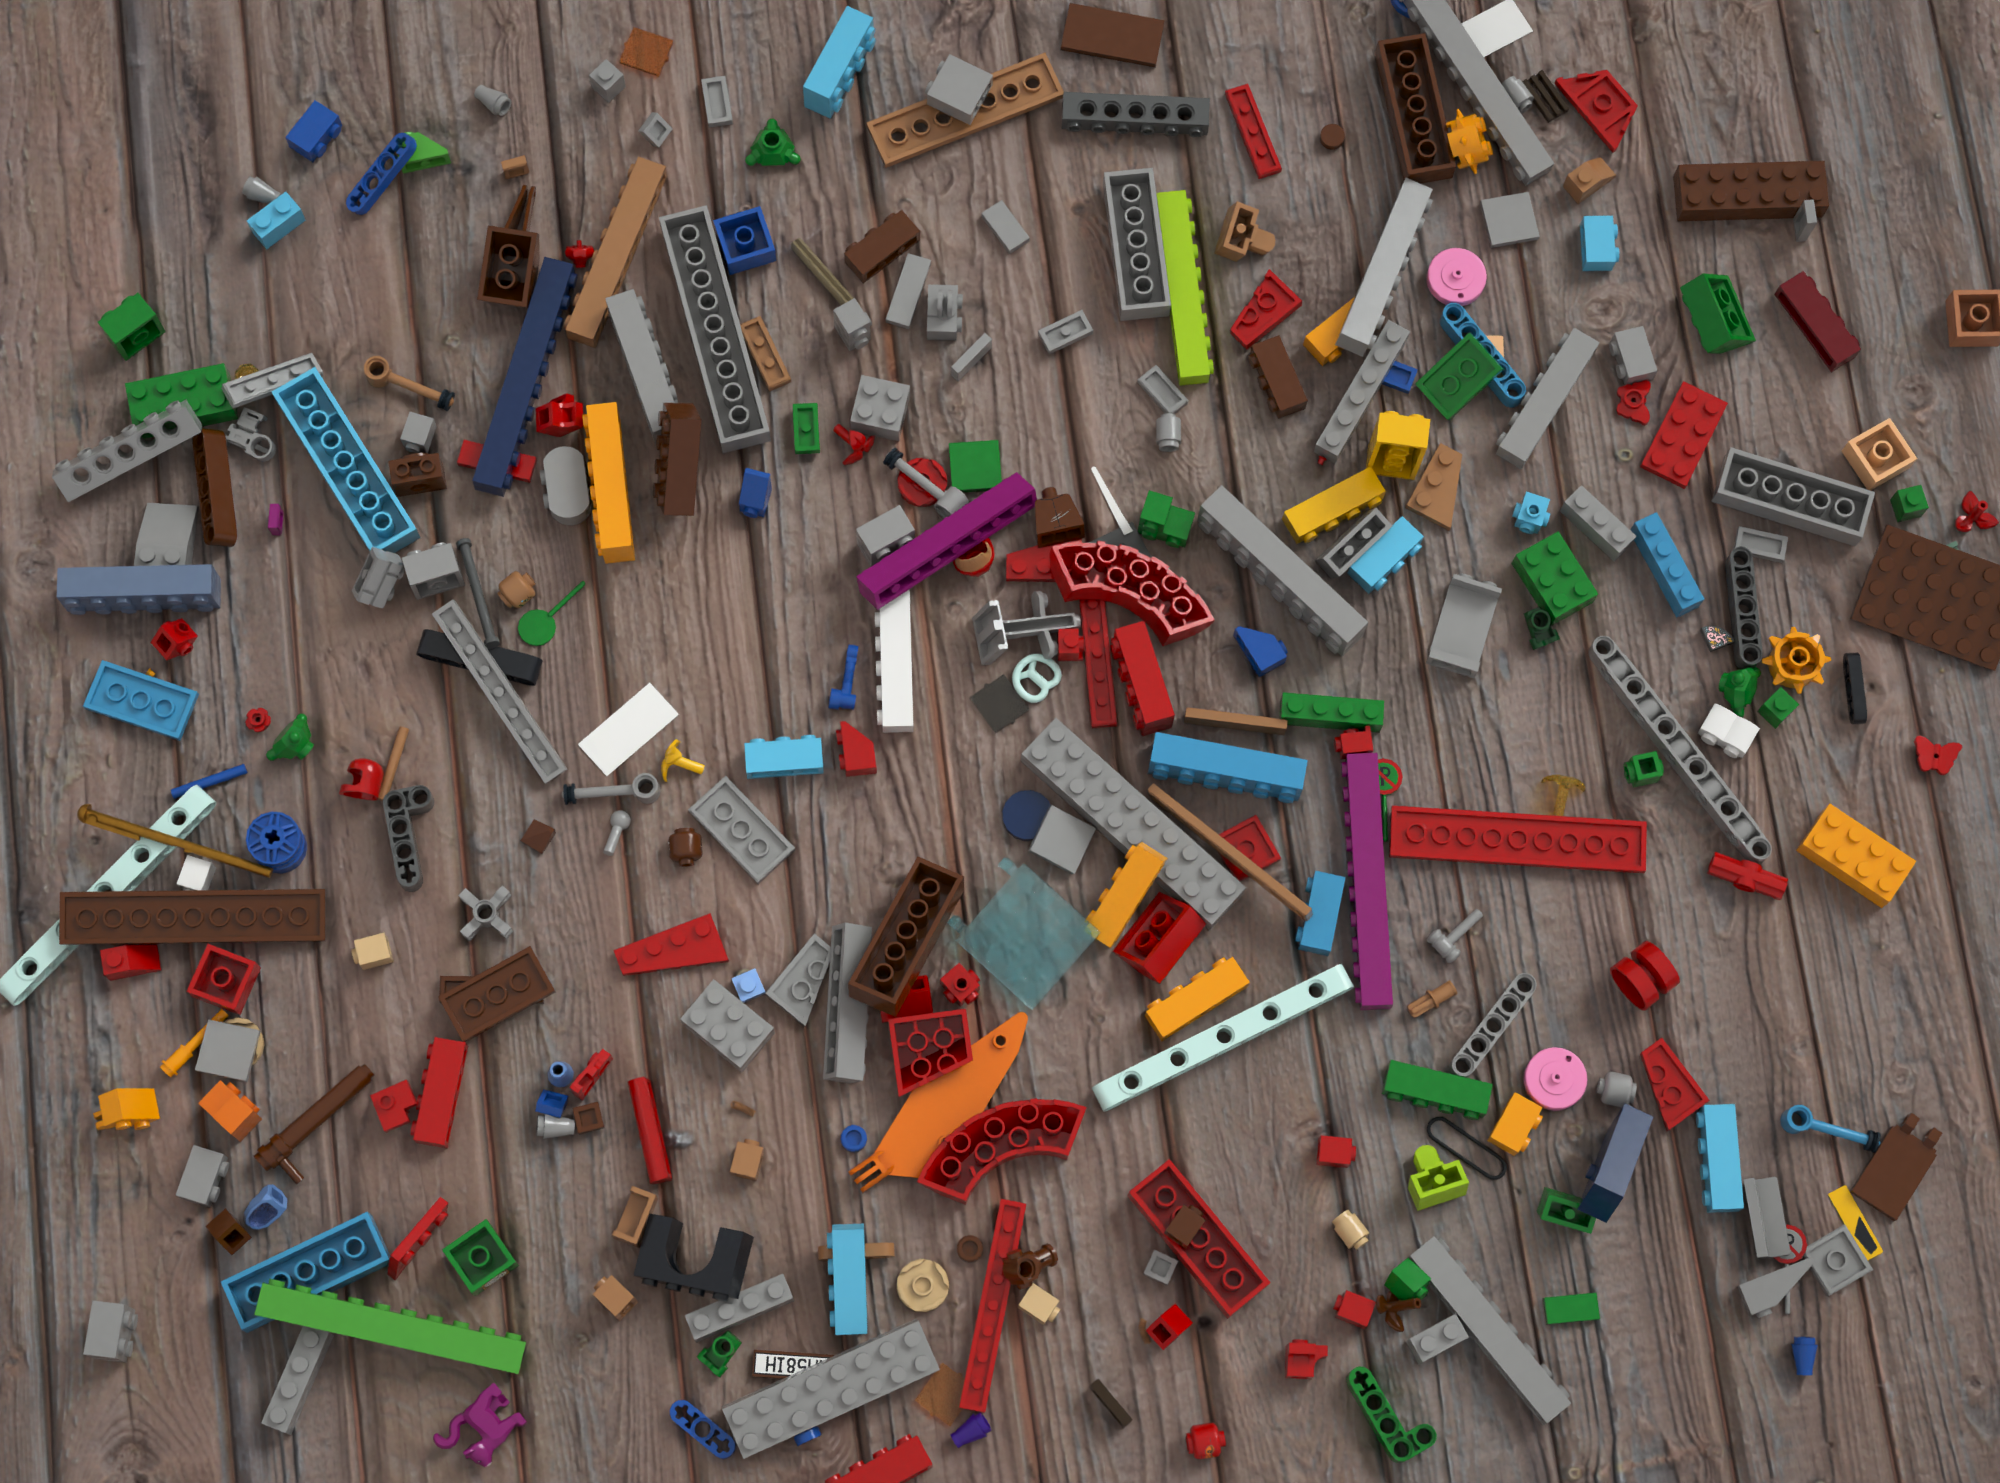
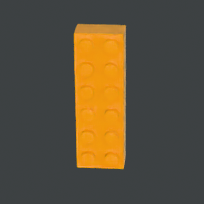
M617 403L586 405L587 414L582 416L587 437L585 438L586 452L590 461L587 464L592 485L590 486V494L594 507L592 510L596 532H599L595 534L598 555L603 556L605 564L635 561L621 420Z

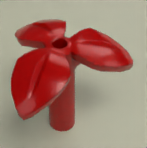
M837 424L833 430L853 449V453L842 462L843 465H850L861 460L863 457L862 452L868 453L875 441V435H871L866 441V437L862 433L853 430L848 431L841 424Z
M1969 491L1962 500V509L1968 516H1958L1955 521V527L1958 531L1968 532L1971 530L1974 521L1980 529L1995 527L1999 521L1990 513H1983L1988 508V503L1984 500L1979 502L1976 495Z

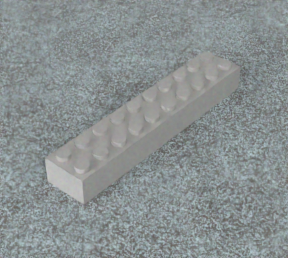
M707 205L659 217L662 235L722 453L770 442L769 427Z
M1057 718L1021 753V762L1122 853L1126 855L1132 845L1137 847L1139 843L1143 842L1167 857V861L1154 881L1171 897L1191 906L1205 921V927L1209 931L1244 894L1246 887Z

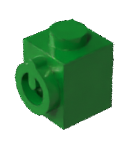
M1657 751L1632 756L1628 762L1623 764L1624 777L1628 784L1632 783L1633 787L1657 783L1664 773L1663 763L1658 758Z

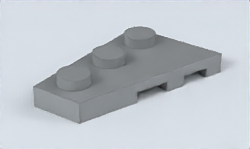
M815 933L765 993L767 997L804 1027L807 1024L817 993L830 963L831 947Z

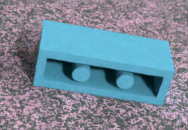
M1402 516L1350 566L1347 574L1368 594L1374 589L1379 591L1387 583L1386 577L1391 572L1394 574L1399 572L1405 565L1403 561L1409 555L1414 557L1422 549L1420 544L1424 536Z
M815 735L801 736V739L791 740L790 737H778L775 741L765 742V739L757 738L750 740V743H744L747 779L824 773L821 738H816Z

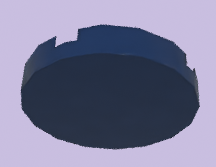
M1023 790L1013 794L1006 801L1002 811L1003 823L1007 832L1021 841L1033 840L1050 806L1048 799L1041 793L1032 790Z

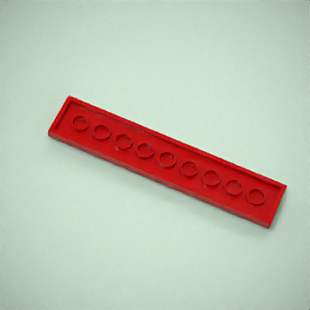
M1391 806L1389 858L1645 873L1647 821Z

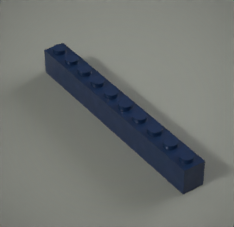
M544 257L472 480L475 490L504 497L506 489L510 490L512 486L513 466L517 467L519 464L521 453L518 451L520 445L525 444L528 430H526L528 421L532 422L535 413L533 404L535 399L540 398L542 392L540 382L542 376L546 377L549 370V362L547 361L549 354L553 355L556 348V340H554L556 332L560 333L562 330L564 319L561 317L563 311L568 310L570 305V289L575 288L578 274L575 273L572 263Z

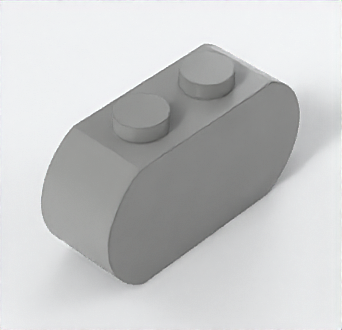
M562 446L555 448L545 456L543 460L544 470H540L541 483L547 487V493L543 494L545 509H550L552 517L557 522L563 525H577L586 520L592 511L584 457L578 450L572 447Z

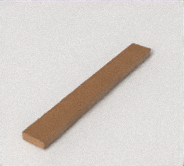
M1153 783L1149 787V797L1304 921H1308L1312 917V908L1156 784Z

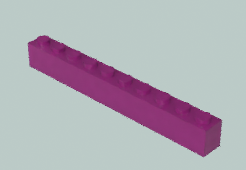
M1378 753L1347 754L1345 762H1341V775L1346 777L1347 787L1342 788L1343 802H1348V811L1344 812V825L1349 827L1350 836L1345 837L1346 852H1351V861H1347V875L1352 877L1353 886L1348 887L1349 902H1354V912H1350V926L1355 927L1356 937L1351 938L1352 952H1357V962H1353V976L1358 978L1359 988H1354L1355 1003H1360V1010L1391 1009L1393 1006Z

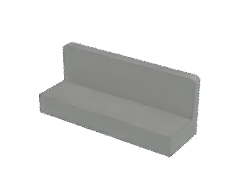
M1776 1177L1757 1180L1755 1178L1743 1179L1757 1258L1767 1259L1790 1255L1791 1250L1778 1179Z

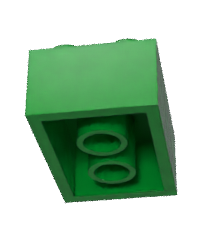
M1559 531L1516 554L1511 563L1538 607L1541 606L1542 610H1545L1550 615L1551 626L1592 604L1598 596L1596 589Z

